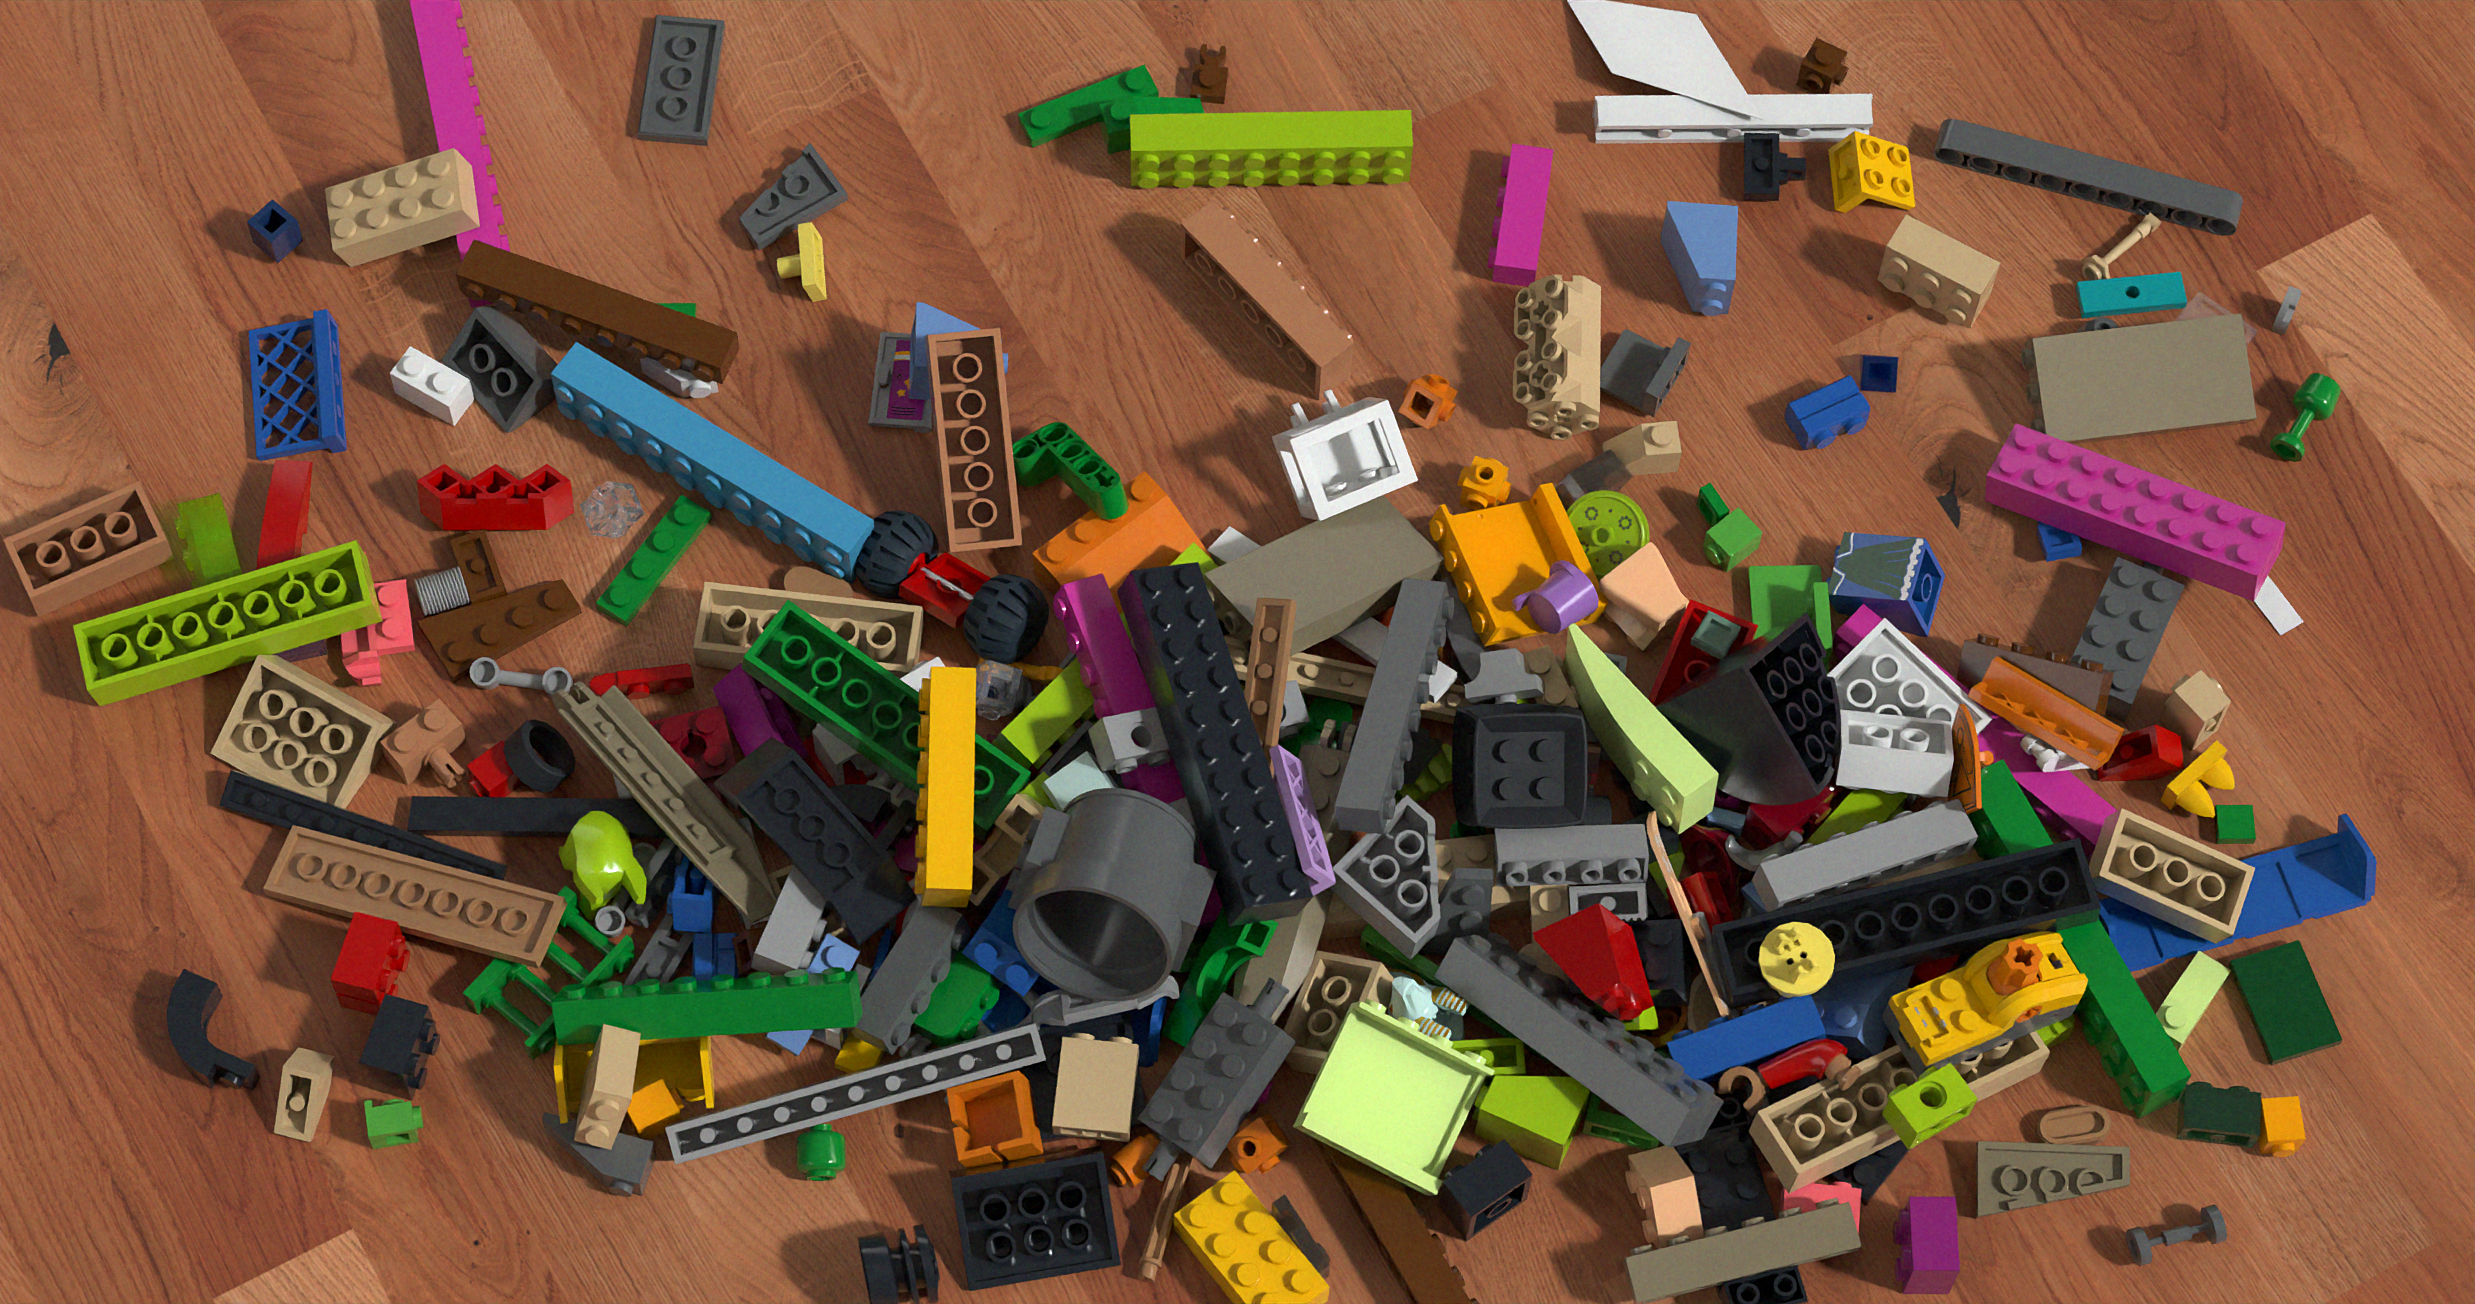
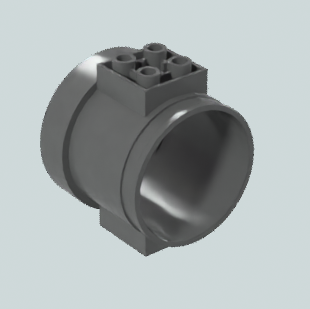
M1101 788L1085 792L1072 799L1062 812L1046 806L1041 820L1033 818L1025 838L1032 841V844L1024 841L1015 867L1022 870L1014 868L1006 890L1013 892L1007 907L1016 910L1012 929L1018 950L1027 963L1042 977L1064 990L1083 997L1104 1001H1125L1152 993L1166 981L1171 969L1179 972L1199 926L1217 871L1200 865L1201 846L1195 831L1180 813L1166 803L1150 795L1128 789Z

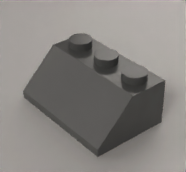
M497 306L475 308L441 360L446 367L470 380L474 397L507 433L516 430L551 404L556 397L551 373L558 364L510 312L504 311Z

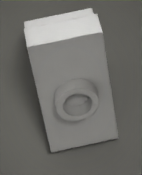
M1516 648L1480 653L1481 668L1478 676L1470 683L1464 684L1465 698L1473 705L1489 703L1517 704L1519 699L1545 695L1544 681L1538 675L1526 672L1524 655Z

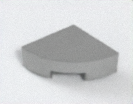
M2289 286L2271 329L2272 332L2280 335L2286 333L2301 297V290Z

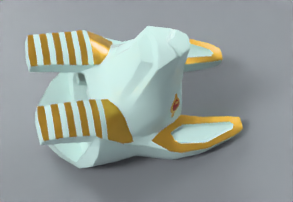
M1386 968L1394 978L1392 982V997L1387 1015L1398 1020L1399 1016L1416 1022L1420 1025L1418 1031L1429 1037L1434 1033L1450 1041L1465 1040L1462 1016L1471 1004L1469 1001L1449 988L1429 985L1421 977L1411 972Z

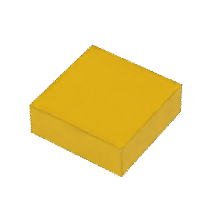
M850 1031L834 1065L835 1068L847 1073L878 1065L884 1051L856 1038L852 1031Z

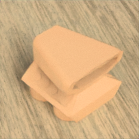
M1649 542L1626 559L1599 582V590L1605 595L1609 603L1603 612L1604 616L1609 621L1617 623L1626 633L1629 643L1636 648H1640L1642 651H1650L1678 629L1689 603L1688 599L1680 592L1659 549L1652 542Z

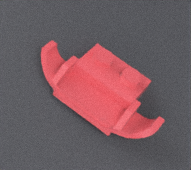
M406 579L374 583L382 622L339 634L343 667H345L352 680L360 687L382 685L379 656L415 651Z

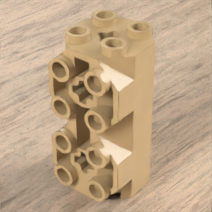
M1552 274L1532 282L1528 288H1522L1515 298L1514 334L1528 344L1527 351L1519 352L1514 360L1513 397L1527 408L1528 426L1550 434V437L1554 440L1565 441L1570 439L1572 435L1587 430H1595L1599 426L1601 286L1584 276L1572 275V281H1562V275Z

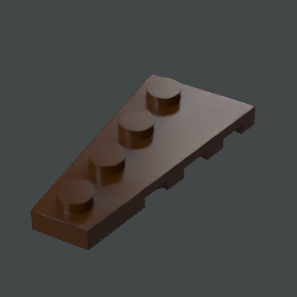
M560 579L417 620V623L455 683L470 675V667L475 660L487 657L495 661L581 614L582 611L564 580Z

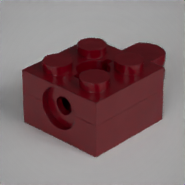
M722 705L649 722L726 807L724 796L714 786V782L736 765Z
M1835 762L1831 764L1834 772L1828 784L1819 795L1789 805L1752 803L1748 807L1741 836L1755 850H1764L1778 842L1784 841L1791 831L1799 833L1803 839L1806 836L1811 837L1825 822V817L1831 811L1829 807L1831 800L1845 788L1844 786L1836 785Z

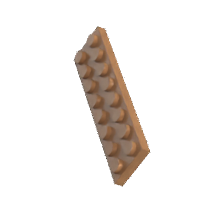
M295 825L292 826L263 887L266 895L348 918H352L354 911L396 921L399 923L401 932L538 969L567 906L565 898L559 895Z

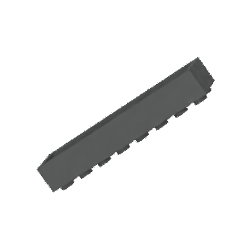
M1490 932L1454 939L1434 977L1666 1146L1673 1147L1703 1139L1724 1102L1713 1094L1714 1089L1709 1084L1689 1077L1684 1073L1685 1069L1681 1064L1669 1058L1664 1059L1654 1051L1655 1047L1653 1044L1641 1037L1632 1036L1624 1030L1625 1025L1620 1020L1612 1016H1605L1596 1010V1004L1583 995H1575L1566 988L1567 984L1563 979L1553 974H1546L1537 967L1538 963L1535 959L1524 953H1517L1510 948L1508 940L1503 936Z

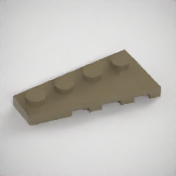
M1994 1141L1976 1142L1975 1219L2116 1190L2130 1185V1147Z

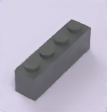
M920 904L861 997L863 1014L855 1027H849L856 1038L891 1055L894 1054L898 1046L906 1042L914 1020L918 1014H922L927 1009L933 990L938 983L943 982L950 971V964L958 951H962L968 944L972 930L963 914L948 907L921 906Z

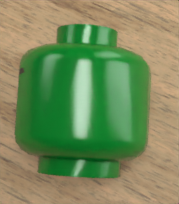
M818 1124L810 1126L808 1132H804L797 1137L796 1167L799 1172L806 1174L807 1180H835L837 1174L844 1170L846 1166V1140L841 1133L832 1131V1125Z

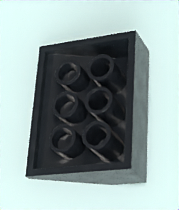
M1100 1146L949 1171L969 1291L1121 1265L1104 1154Z

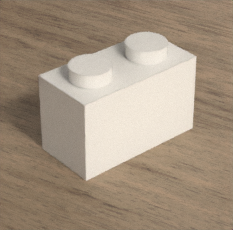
M411 346L390 372L396 394L452 426L456 425L474 401L471 383L468 378Z

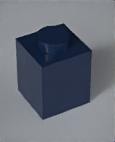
M273 199L247 221L253 243L277 264L303 241L297 219Z

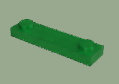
M1144 64L1018 113V121L1030 145L1034 148L1098 123L1099 104L1131 96L1159 97V91Z

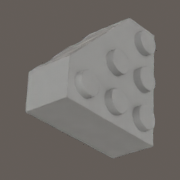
M1406 795L1395 806L1394 817L1392 820H1387L1383 834L1367 833L1332 868L1336 883L1328 888L1411 960L1435 936L1441 917L1440 904L1438 902L1435 819Z

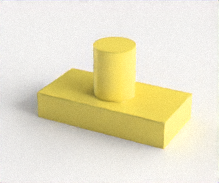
M812 222L798 224L800 254L778 258L777 268L781 279L802 275V287L813 302L826 300L822 237Z

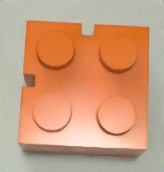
M1019 1070L946 1088L951 1120L958 1126L953 1128L958 1161L966 1168L1003 1162V1156L1012 1161L1044 1154L1031 1081Z

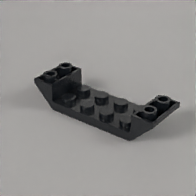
M770 737L714 782V786L737 811L743 808L832 906L835 920L859 946L917 899L916 894H914V891L893 858L794 749Z
M1736 1089L1732 1094H1715L1724 1102L1703 1139L1674 1146V1149L1694 1175L1703 1231L1721 1226H1726L1728 1232L1742 1229L1741 1222L1757 1217H1764L1765 1223L1774 1221L1776 1217L1749 1135L1752 1120L1749 1112L1743 1107L1746 1101L1742 1089ZM1797 1265L1715 1286L1718 1297L1723 1304L1808 1303Z

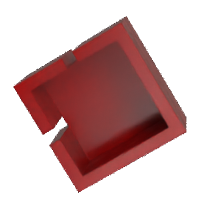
M354 911L330 979L334 991L337 992L336 996L341 1007L377 1016L385 994L397 997L398 985L394 984V981L397 980L399 972L404 973L410 959V951L407 950L406 939L402 935L398 922Z

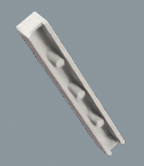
M1872 94L1748 95L1764 120L1684 95L1595 96L1592 118H1594L1596 144L1744 142V133H1779V142H1839L1854 131L1869 135V128L1873 126L1871 104L1873 96Z

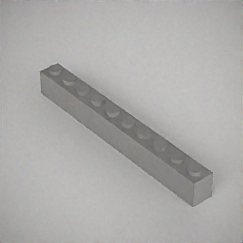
M1032 1021L668 1124L665 1129L676 1165L1045 1061L1046 1058L1036 1022Z

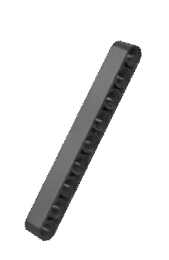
M1946 119L1941 123L1933 151L1934 157L1947 165L2143 216L2152 213L2159 220L2220 236H2230L2236 232L2243 205L2242 196L2231 190L1958 119Z

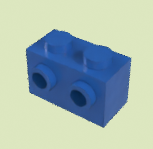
M685 854L683 855L681 865H677L675 869L674 891H670L668 894L667 913L673 914L674 930L711 933L722 892Z

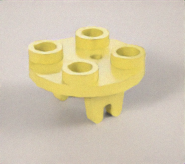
M1790 922L1779 925L1767 934L1760 946L1758 963L1763 978L1780 995L1787 998L1801 997L1813 994L1826 985L1833 975L1835 954L1831 941L1821 930L1808 923ZM1801 954H1806L1807 957H1806V958H1801L1800 955H1801ZM1792 960L1793 964L1788 965L1787 961Z

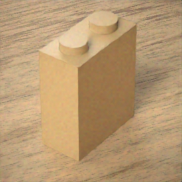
M603 1024L583 1076L574 1141L612 1149L632 1099L641 1033Z
M1073 1033L1071 1038L1062 1037L1052 1122L1054 1135L1122 1142L1130 1141L1139 1061L1138 1044H1132L1131 1039L1124 1037H1111L1109 1041L1094 1040V1036L1085 1033Z

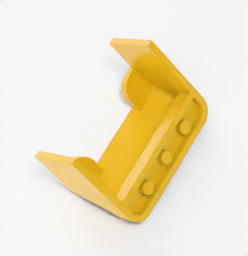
M710 1036L640 1040L632 1093L663 1079L667 1089L676 1088L678 1094L684 1096L685 1100L700 1101L705 1099L706 1109L714 1108V1078ZM556 1038L554 1074L560 1123H568L569 1109H571V1112L578 1113L583 1076L596 1043L558 1045Z

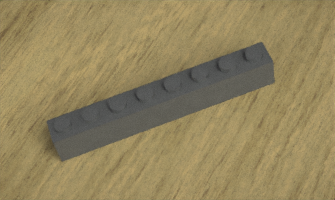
M1403 579L1334 807L1340 830L1383 834L1387 820H1392L1394 817V796L1396 790H1401L1403 786L1404 762L1411 759L1413 749L1412 735L1413 732H1418L1420 729V708L1422 704H1426L1428 701V681L1430 675L1434 676L1437 671L1438 647H1443L1445 644L1446 620H1451L1454 613V599L1449 597L1446 582Z

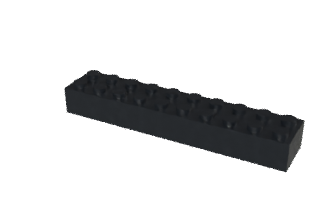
M1194 562L1133 570L1119 587L1117 594L1211 870L1217 871L1214 882L1229 926L1297 916L1313 898V894L1306 874L1302 870L1287 818L1199 563Z
M2080 838L1713 925L1711 941L1730 1009H1735L1782 997L1763 978L1758 962L1760 946L1767 934L1779 925L1786 923H1808L1821 930L1831 941L1835 961L1833 975L1826 985L1823 986L1826 987L1981 950L2003 939L2041 931L2056 932L2097 922L2101 906ZM1801 954L1800 957H1801V958H1806L1807 955H1806V954ZM1788 960L1787 964L1792 965L1793 961Z

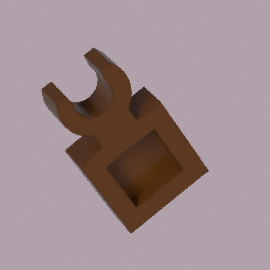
M1207 44L1201 46L1200 62L1202 65L1194 64L1190 98H1200L1201 102L1225 104L1228 67H1222L1226 61L1225 46L1220 47V53L1216 57H1211L1207 54Z

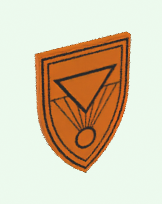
M1959 704L1952 726L1954 761L1948 790V802L1959 799L1966 814H1970L1982 808L1981 768L1990 765L1994 761V755L1988 750L1979 751L1977 732L1971 714L1965 704Z

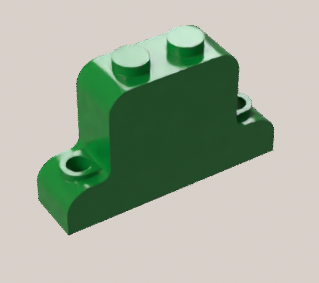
M963 950L958 951L954 957L947 977L943 982L937 984L930 995V1003L927 1009L922 1014H918L910 1032L915 1034L919 1033L939 1047L971 1039L978 1029L980 1019L987 1010L994 1007L1000 994L998 979L962 954Z

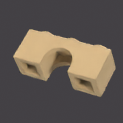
M1016 794L995 821L994 824L997 827L991 837L977 852L973 853L972 892L969 900L976 906L989 905L1012 875L1014 868H1017L1015 864L1024 841L1032 844V841L1025 838L1033 818L1041 820L1045 808L1028 794Z

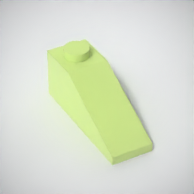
M2198 951L2156 1013L2157 1018L2178 1052L2231 972L2230 969L2201 951Z

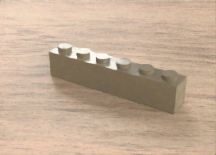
M1838 1198L1828 1199L1816 1203L1817 1210L1802 1213L1801 1207L1779 1212L1780 1219L1765 1223L1764 1217H1757L1741 1222L1742 1229L1728 1232L1726 1226H1721L1704 1231L1705 1238L1690 1241L1689 1235L1667 1240L1668 1247L1653 1251L1652 1245H1645L1629 1250L1631 1256L1623 1260V1266L1633 1303L1647 1304L1723 1285L1725 1282L1858 1251L1862 1246L1850 1202L1839 1204Z

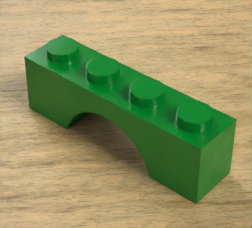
M1222 906L1161 1034L1186 1047L1222 992L1225 993L1235 971L1246 961L1263 957L1279 923L1274 920L1230 927Z

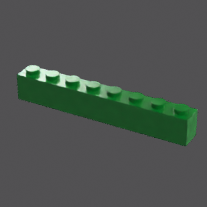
M832 967L823 970L822 973L808 974L807 970L798 969L780 976H770L768 972H756L748 975L747 978H733L730 974H721L712 977L710 980L696 981L695 977H681L670 983H659L657 979H646L637 982L636 985L623 986L619 981H611L592 988H585L584 984H570L563 987L551 1002L558 1045L596 1043L603 1024L641 1033L640 1040L855 1027L863 1014L857 971H845L842 967Z

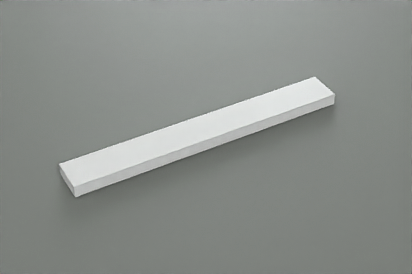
M1229 526L1207 551L1214 561L1222 566L1261 546ZM1370 617L1332 636V638L1377 666L1388 628ZM1439 660L1436 674L1434 676L1430 675L1428 681V700L1434 704L1457 680V672Z

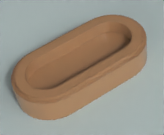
M807 566L794 567L784 577V591L854 599L853 590L846 581Z
M2097 1105L2054 1110L2041 1116L2037 1123L2035 1134L2038 1142L2044 1144L2096 1145L2107 1138L2111 1131L2112 1120L2108 1112Z

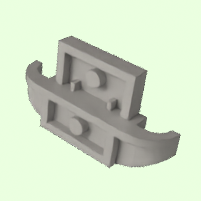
M1169 975L1166 981L1152 993L1125 1001L1097 1000L1083 997L1064 989L1053 990L1043 994L1034 1002L1031 1008L1032 1021L1036 1022L1038 1030H1040L1041 1024L1068 1026L1071 1023L1137 1008L1139 1010L1164 996H1170L1171 999L1179 998L1178 984Z

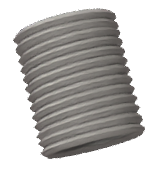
M458 566L452 569L449 568L445 572L442 571L438 572V574L435 573L434 575L431 574V576L428 575L427 577L424 576V578L414 579V585L424 616L431 615L432 613L435 614V612L438 613L439 611L442 612V610L445 611L446 609L449 610V608H456V606H463V604H469L470 602Z

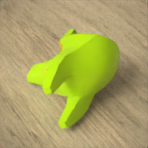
M589 812L572 828L565 845L559 848L558 853L563 868L573 873V880L580 891L579 908L586 918L595 920L597 912L611 898L617 895L622 885L628 890L636 904H644L647 880L642 867L633 857L628 829L618 819L606 812Z

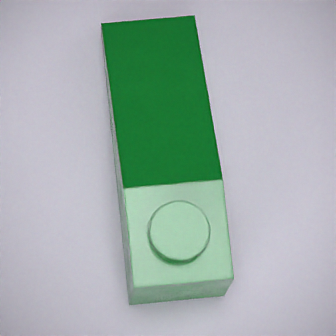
M1131 96L1099 104V125L1108 154L1130 149V114L1204 113L1200 98Z

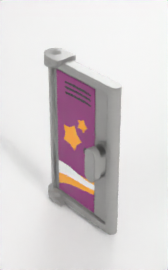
M881 332L868 425L914 429V432L929 433L932 430L931 399H909L911 334Z

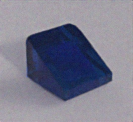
M1861 354L1860 390L1896 392L1898 357L1893 355Z

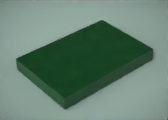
M2300 940L2229 962L2228 967L2231 970V974L2270 1065L2341 1044L2343 1039Z

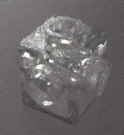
M606 481L601 486L596 487L591 492V495L580 504L591 535L604 536L611 539L624 536L629 531V528L644 515L633 484Z

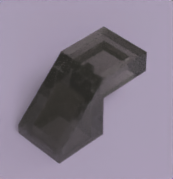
M1607 450L1570 472L1555 487V490L1567 512L1577 499L1588 493L1600 490L1618 492L1633 475L1612 450Z

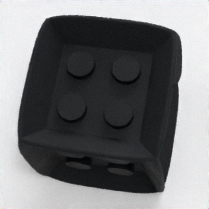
M1484 704L1458 707L1454 718L1452 737V788L1457 819L1471 827L1483 826L1499 829L1561 828L1581 825L1587 803V735L1583 713L1579 709L1567 705L1557 707L1545 704Z

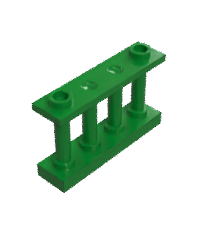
M565 885L556 894L565 898L567 906L554 935L562 926L564 928L569 926L606 957L590 972L553 942V938L545 955L580 984H584L585 988L599 987L601 984L608 982L617 972L622 973L631 965L635 954L633 940L626 935L615 945L578 915L580 908L577 894ZM496 957L463 992L466 1005L477 1015L485 1007H492L529 1038L524 1042L528 1057L534 1061L540 1053L546 1054L556 1043L557 1036L553 1013L539 1027L502 996L501 990L511 980H518L551 1008V1002L558 993L528 970V966Z

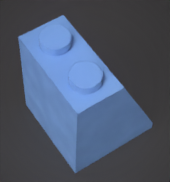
M1667 201L1660 242L1692 312H1702L1708 316L1728 314L1736 276L1738 206Z
M916 302L910 335L909 399H931L924 336L981 329L924 302ZM1003 353L1004 371L1006 375L1008 369V353Z

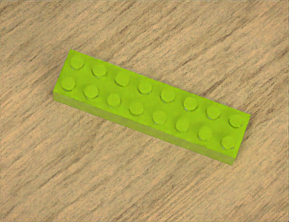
M1411 110L1130 114L1131 186H1140L1146 189L1157 186L1188 188L1192 185L1224 187L1226 185L1244 184L1249 187H1257L1262 184L1293 186L1297 183H1315L1316 185L1325 186L1331 183L1362 185L1367 182L1399 184L1410 181L1413 152Z
M357 540L82 622L73 625L87 691L99 706H104L256 660L258 655H273L376 624L383 620L367 556Z

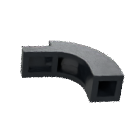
M183 969L172 989L167 1007V1027L180 1060L194 1078L213 1089L219 1078L224 1084L234 1089H240L243 1086L253 1091L260 1079L255 1065L216 1048L209 1042L207 1037L210 1019L223 998L218 984Z

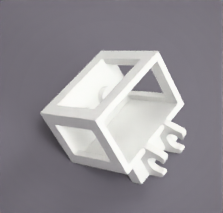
M1329 389L1324 391L1323 394L1327 402L1322 404L1325 415L1308 421L1299 402L1291 405V409L1295 414L1290 417L1293 428L1272 436L1301 517L1321 521L1418 481L1388 399L1367 397L1341 408L1332 390Z

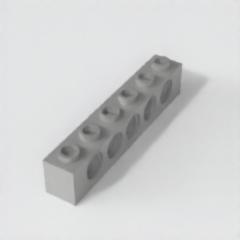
M1297 680L1286 682L1278 741H1286L1297 737L1300 734L1299 730L1310 721ZM1156 707L1103 717L1088 730L1101 772L1115 769L1117 774H1122L1136 769L1139 764L1148 763L1149 767H1157L1168 763L1173 758ZM1131 737H1134L1139 742L1140 747L1133 742Z

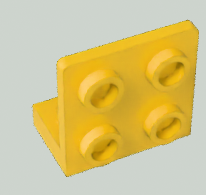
M1854 131L1828 149L1835 210L1847 213L1867 198L1906 210H1911L1915 207L1910 156L1907 147Z

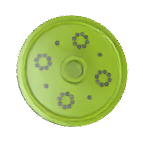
M1608 490L1588 493L1577 499L1566 512L1597 580H1601L1605 575L1649 543V526L1645 514L1635 501L1622 493Z

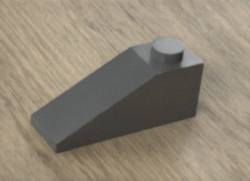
M544 1112L542 1121L546 1133L606 1187H610L609 1190L623 1197H631L632 1194L643 1196L657 1155L654 1142L619 1132L611 1150L574 1141L577 1121L568 1119V1123H560L559 1116Z

